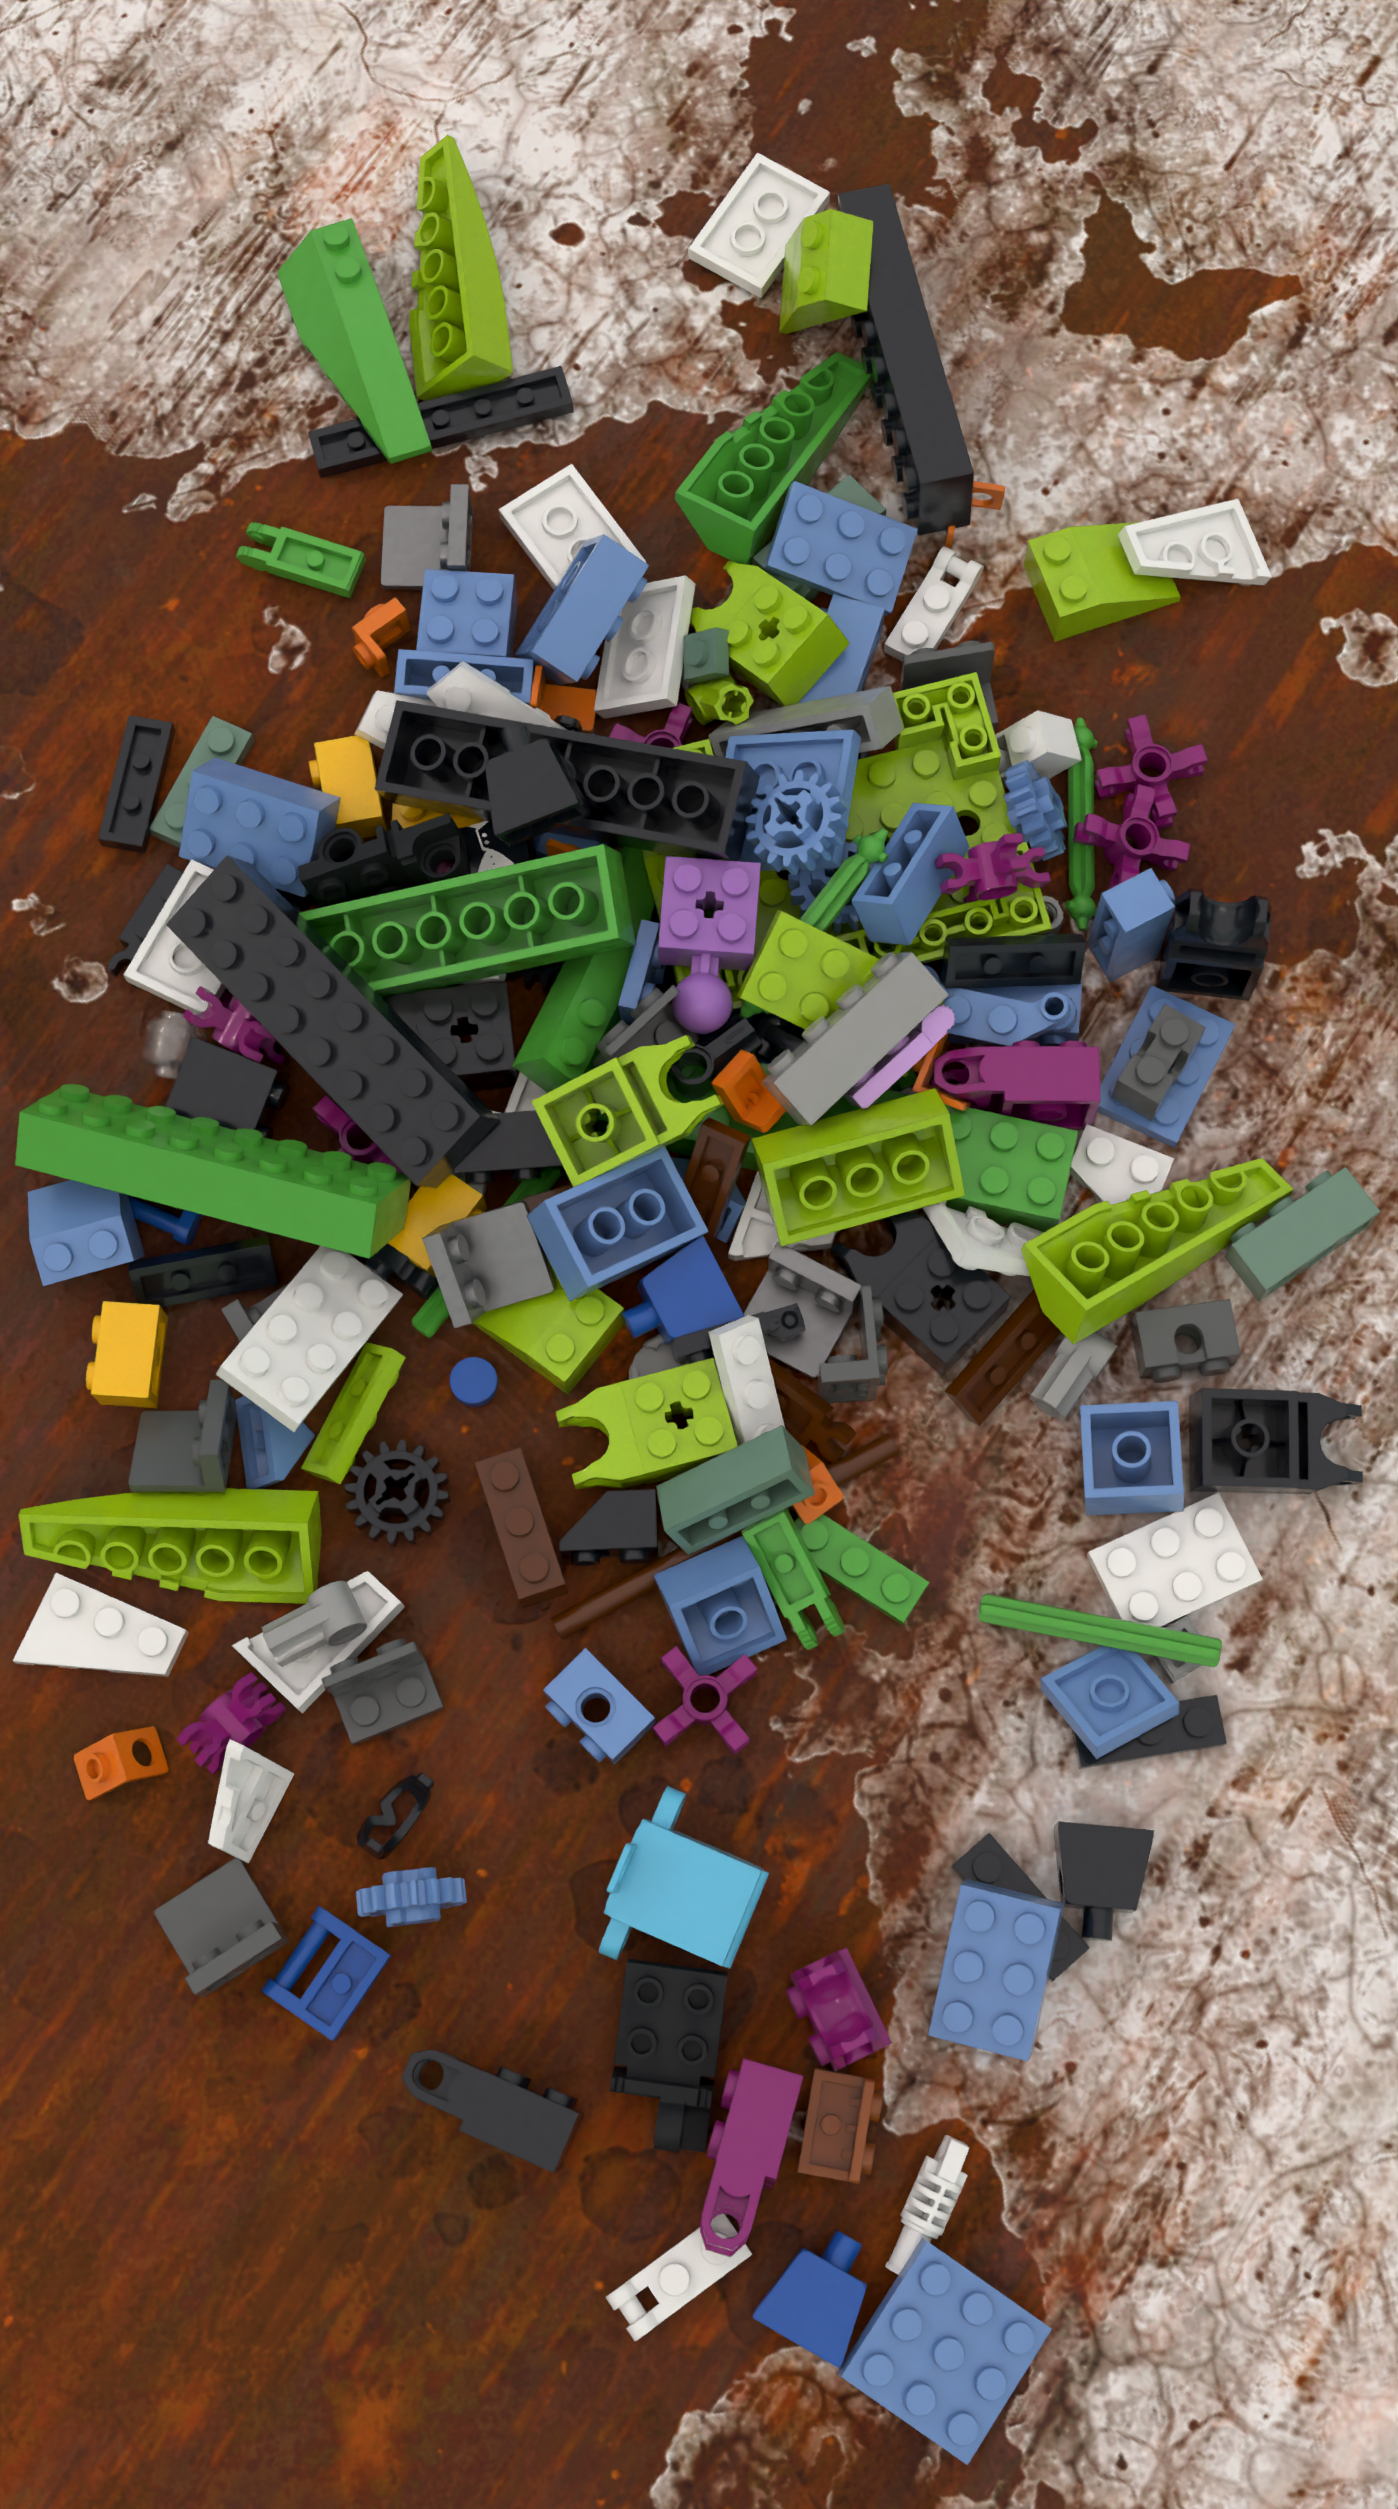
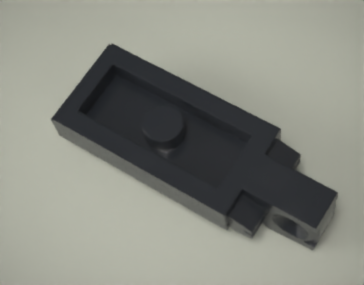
M798 1303L769 1312L750 1315L759 1318L763 1336H773L782 1342L806 1331ZM733 1321L674 1338L671 1348L676 1363L687 1360V1363L691 1364L710 1358L715 1359L708 1332Z

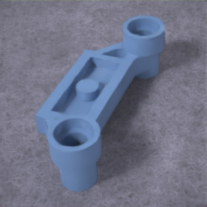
M923 965L948 994L942 1004L949 1006L950 1009H953L952 1012L955 1013V1025H952L951 1030H947L949 1032L948 1036L1004 1047L1012 1046L1017 1041H1030L1048 1031L1058 1034L1069 1031L1076 1023L1077 1009L1072 999L1065 994L1051 992L1042 999L1030 1003L963 988L945 989L936 971L930 966ZM1061 1004L1064 1006L1060 1014H1048L1049 1009L1053 1005Z

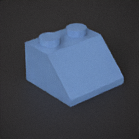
M73 1180L28 1192L29 1240L43 1286L146 1257L128 1195Z
M743 1536L654 1574L669 1615L689 1660L699 1676L709 1675L730 1666L744 1654L750 1657L787 1640L761 1569Z

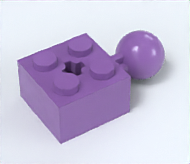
M666 856L658 943L659 964L691 967L690 975L684 978L676 987L680 992L672 999L673 1014L678 1023L688 1031L698 1034L714 1032L721 1028L731 1015L733 1006L732 995L725 982L719 978V969L749 971L754 960L761 863ZM704 910H715L713 918H705Z

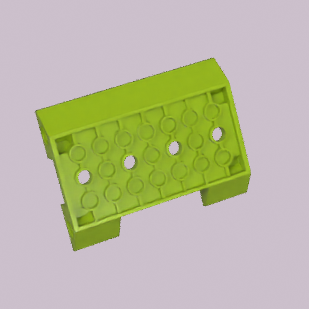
M977 672L894 692L893 696L903 730L894 737L896 750L858 759L848 818L849 827L846 831L845 842L852 843L857 835L862 837L873 835L884 828L888 831L885 840L888 843L913 803L953 806L957 817L969 816L975 819L979 826L978 831L973 835L965 836L970 847L969 849L986 842L998 841L1004 834L1017 833L1015 828L1011 826L1006 813L1008 812L1007 804L1003 796L1005 790L998 770L1001 753ZM709 739L673 748L713 755ZM1027 842L1018 845L1017 855H1023L1029 850ZM640 849L660 922L666 856H679ZM1030 862L1032 870L1035 871L1033 863ZM775 870L760 871L754 958L777 910L800 919L801 905L792 906L790 892L793 890L788 888V881L781 879ZM1017 883V892L994 900H978L964 904L963 898L968 896L969 886H964L953 894H941L910 946L869 941L860 919L859 930L853 931L849 923H843L840 933L837 934L834 933L832 923L825 933L878 959H881L889 952H893L894 955L912 952L923 964L943 959L945 938L1038 935L1050 932L1052 927L1040 887L1030 888ZM704 910V917L713 918L715 910ZM671 965L676 985L690 975V966ZM719 969V978L725 982L732 995L733 1006L731 1012L741 1010L743 1006L742 999L737 997V994L748 971Z

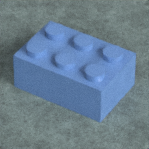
M605 534L584 541L516 651L515 656L523 659H534L535 667L536 665L543 666L544 676L558 685L578 682L580 677L586 680L599 662L600 657L595 653L602 641L605 639L609 642L622 625L624 619L619 614L626 602L629 600L633 603L646 586L647 579L642 576L649 565Z
M215 757L192 770L179 857L188 860L192 859L203 865L216 868L228 855L251 863L274 888L306 897L309 892L300 882L298 866L319 859L318 849L321 841L328 833L335 830L341 798Z
M662 1147L546 1199L527 1215L570 1302L682 1250L691 1242L709 1232L666 1147Z
M966 1879L960 1885L928 2036L1029 2061L1034 2050L1065 1903Z

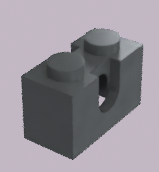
M1164 1004L1149 1028L1138 1053L1133 1054L1118 1078L1111 1098L1152 1121L1199 1046L1206 1027ZM1176 1060V1062H1175L1173 1068L1171 1069L1170 1073H1168V1071L1170 1070V1068H1171V1066L1173 1065L1174 1061Z
M1230 1299L1135 1312L1130 1322L1139 1377H1153L1155 1383L1178 1380L1182 1378L1181 1371L1200 1368L1202 1376L1223 1374L1230 1370L1229 1366H1233L1241 1355ZM1179 1335L1190 1337L1195 1342L1197 1351L1192 1354H1184L1178 1351L1174 1337Z

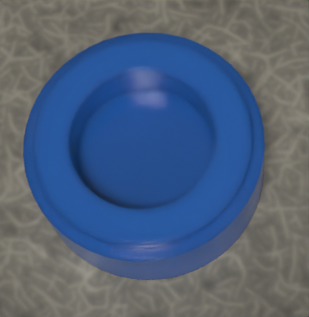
M469 1357L458 1362L452 1369L450 1387L455 1398L460 1403L469 1407H479L490 1402L496 1395L498 1377L494 1367L488 1361L479 1357Z

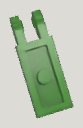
M256 522L249 524L246 534L251 540L271 547V552L251 548L250 546H241L236 554L238 561L250 568L268 571V573L347 598H351L366 562L365 554L362 551L285 527L278 529Z
M787 1508L741 1530L784 1618H789L804 1648L810 1650L819 1644L814 1627L802 1611V1609L812 1604H815L825 1627L833 1637L845 1632V1626L835 1604L828 1597L831 1594Z

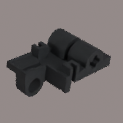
M449 813L405 829L401 827L397 820L390 822L392 830L387 832L382 825L375 827L377 839L366 843L355 830L351 828H338L328 833L321 841L318 849V860L298 866L300 882L319 907L322 908L464 876L468 873L465 837ZM455 859L454 866L448 872L436 873L437 867L443 861Z
M634 1959L627 1960L614 2064L626 2065L628 2067L614 2068L610 2092L660 2099L653 2149L679 2152L680 2149L698 2152L706 2151L715 2080L701 2079V2076L715 2078L728 1972Z

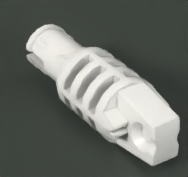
M945 2135L934 2159L926 2155L900 2214L902 2216L901 2222L905 2225L892 2255L885 2265L892 2272L899 2275L922 2238L931 2243L932 2238L938 2239L939 2235L942 2236L968 2176L966 2173L961 2172L969 2151L968 2145L964 2142Z

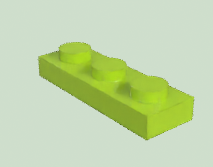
M366 1342L301 1467L302 1470L314 1477L341 1484L345 1475L354 1465L355 1455L367 1432L374 1426L377 1412L388 1391L395 1385L399 1376V1370L406 1358L392 1348Z

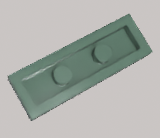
M211 717L149 828L152 836L180 848L192 770L215 757L241 766L255 741L252 733L217 717Z

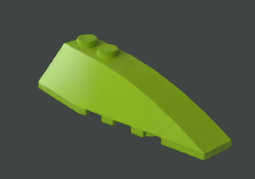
M447 134L420 157L417 210L423 212V219L418 231H415L414 248L421 252L419 270L412 272L411 288L418 291L417 309L410 310L409 330L417 398L423 401L501 382L513 373L505 301L497 260L472 180L455 139Z
M1263 1158L1213 1171L1208 1178L1190 1182L1187 1178L1173 1182L1169 1189L1149 1194L1148 1190L1131 1194L1127 1201L1110 1205L1108 1200L1096 1203L1024 1243L1021 1251L1042 1312L1074 1345L1147 1302L1195 1270L1232 1243L1230 1237L1250 1222L1258 1223L1268 1214L1271 1208L1283 1199L1291 1196L1294 1189Z
M226 1488V1492H134L21 1509L18 1514L24 1555L82 1569H86L91 1564L107 1568L112 1571V1576L131 1580L133 1575L158 1580L160 1581L159 1587L178 1591L179 1586L205 1591L204 1598L217 1601L307 1604V1599L318 1587L322 1536L318 1491Z

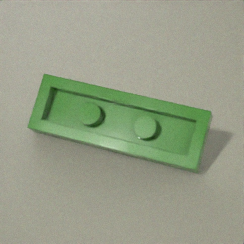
M824 1514L810 1524H805L799 1517L797 1518L795 1525L821 1574L899 1624L903 1625L928 1587L929 1581Z

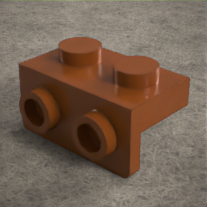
M814 2068L798 2173L859 2184L861 2174H871L875 2144L866 2142L869 2121L879 2122L883 2091L874 2090L875 2079Z

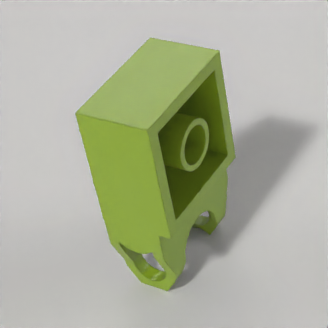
M728 561L722 569L730 575L733 581L731 595L721 606L714 609L692 608L690 625L696 632L715 627L729 630L727 643L729 644V666L731 669L781 706L798 704L850 643L826 612L758 566Z
M685 1035L663 1045L638 1047L531 1101L573 1187L691 1134L707 1114L724 1105L720 1095L717 1096L716 1094L702 1101L681 1103L674 1099L668 1090L667 1074L671 1066L681 1058L684 1052L695 1046L691 1036ZM599 1111L601 1115H607L609 1118L605 1134L600 1131L594 1132L592 1125L598 1122L596 1113Z
M714 1358L597 1388L576 1404L556 1411L559 1427H593L600 1429L609 1439L608 1449L601 1459L591 1463L586 1469L572 1474L576 1490L596 1486L626 1489L645 1483L649 1485L674 1478L738 1447ZM676 1414H683L691 1418L687 1419V1427L684 1429H678L675 1423L667 1422L672 1420V1416Z

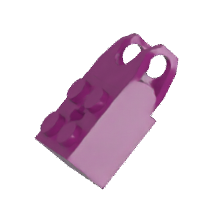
M1017 1041L1012 1046L973 1047L952 1050L934 1060V1079L930 1082V1086L939 1089L953 1098L970 1101L969 1108L1071 1130H1084L1086 1124L1092 1126L1101 1101L1099 1047H1087V1044L1082 1041H1066L1060 1043L1059 1046H1040L1035 1041ZM959 1062L966 1066L964 1069L949 1070L942 1074V1069L948 1063ZM950 1082H952V1083H959V1084H962V1085H952V1084H949V1083H950Z
M847 1948L836 1951L791 1974L790 1980L793 1987L786 1989V1994L798 2020L808 2016L816 2033L807 2039L820 2067L830 2063L833 2072L892 2044Z
M744 2058L740 2072L730 2069L720 2106L729 2109L727 2121L724 2123L716 2120L707 2158L714 2159L716 2162L700 2222V2234L705 2250L732 2257L745 2245L752 2229L762 2188L772 2190L774 2187L800 2091L802 2075ZM729 2214L737 2220L740 2231L735 2237L729 2239L721 2238L713 2232L711 2227L712 2220L718 2215Z

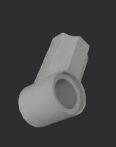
M1094 1332L1074 1345L1065 1336L1055 1353L1056 1359L1029 1399L1051 1417L1064 1421L1083 1395L1082 1393L1090 1381H1095L1101 1374L1118 1345L1098 1332Z
M336 1581L322 1586L309 1596L307 1604L261 1627L265 1642L278 1665L283 1667L326 1644L329 1646L344 1644L360 1636L366 1630L367 1624L346 1581Z

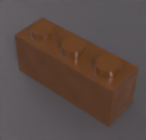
M521 1447L474 1462L522 1608L568 1594Z

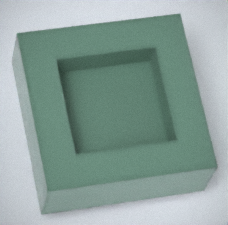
M715 627L684 636V681L697 684L729 676V644L727 643L729 630Z

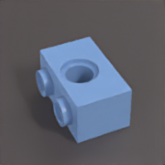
M586 1648L543 1689L545 1695L551 1700L545 1706L548 1712L564 1728L572 1722L585 1735L579 1743L599 1763L607 1757L615 1765L656 1724L655 1717ZM594 1698L604 1699L610 1704L609 1715L605 1720L598 1723L590 1722L583 1717L585 1704Z

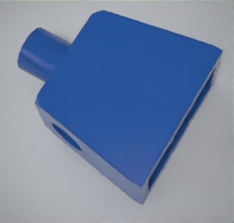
M704 1236L691 1242L642 1278L636 1287L643 1302L621 1313L626 1328L633 1338L657 1327L666 1345H671L674 1338L745 1317Z
M835 2230L822 2257L802 2247L757 2305L752 2318L840 2368L867 2287L864 2281L849 2273L863 2245L844 2233Z

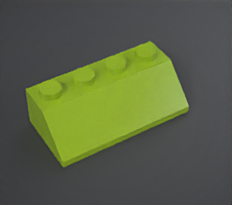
M935 1088L872 1105L867 1109L861 1108L821 1119L811 1126L799 1125L751 1139L760 1180L781 1247L965 1196L950 1114Z

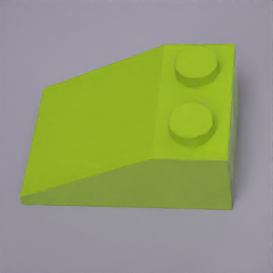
M834 209L803 218L785 245L780 333L788 334L867 311L873 221Z
M1139 522L1073 526L1028 540L1024 568L1055 642L1180 601L1181 597L1172 577L1134 574L1118 534L1124 526Z
M547 1258L556 1284V1288L552 1292L486 1311L472 1324L569 1395L625 1324L621 1315L624 1312V1308L599 1289L570 1302Z

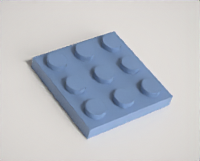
M854 729L729 736L725 758L747 761L760 776L755 799L764 800L767 796L763 790L765 784L770 785L773 789L778 787L780 774H784L790 781H794L797 770H802L809 779L816 772L827 783L831 782L841 793L839 797L848 807V810L841 815L848 822L861 736ZM754 806L751 815L757 814L758 810ZM792 816V820L795 822L796 826L799 829H802V825L800 824L798 819L795 816ZM749 825L746 835L753 831V829ZM847 828L837 831V835L843 841L842 846L831 844L827 849L832 859L826 861L819 856L815 859V869H836L841 866ZM745 837L740 862L761 863L760 871H774L767 862L764 863L753 852L755 847ZM800 864L799 870L808 869L804 864Z
M922 2238L837 2373L850 2384L968 2465L1052 2328Z

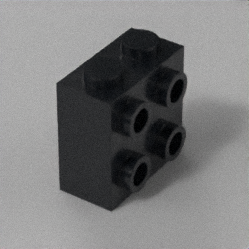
M192 1037L166 1107L175 1110L176 1115L190 1119L196 1117L211 1118L218 1121L221 1127L233 1130L242 1128L260 1131L264 1138L272 1139L273 1128L270 1125L276 1110L280 1111L288 1099L290 1085L287 1084L290 1074L262 1062H256L210 1041Z

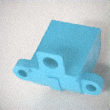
M667 1786L652 1821L642 1819L632 1842L626 1843L607 1888V1892L610 1895L604 1910V1914L610 1916L611 1920L602 1939L599 1953L618 1960L632 1928H635L730 1969L769 1873L753 1863L673 1830L683 1807L686 1793Z

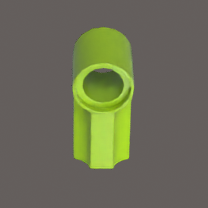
M730 673L729 676L697 683L684 690L686 701L689 707L692 708V713L703 726L715 719L737 725L749 718V709L754 702L748 688L736 684Z

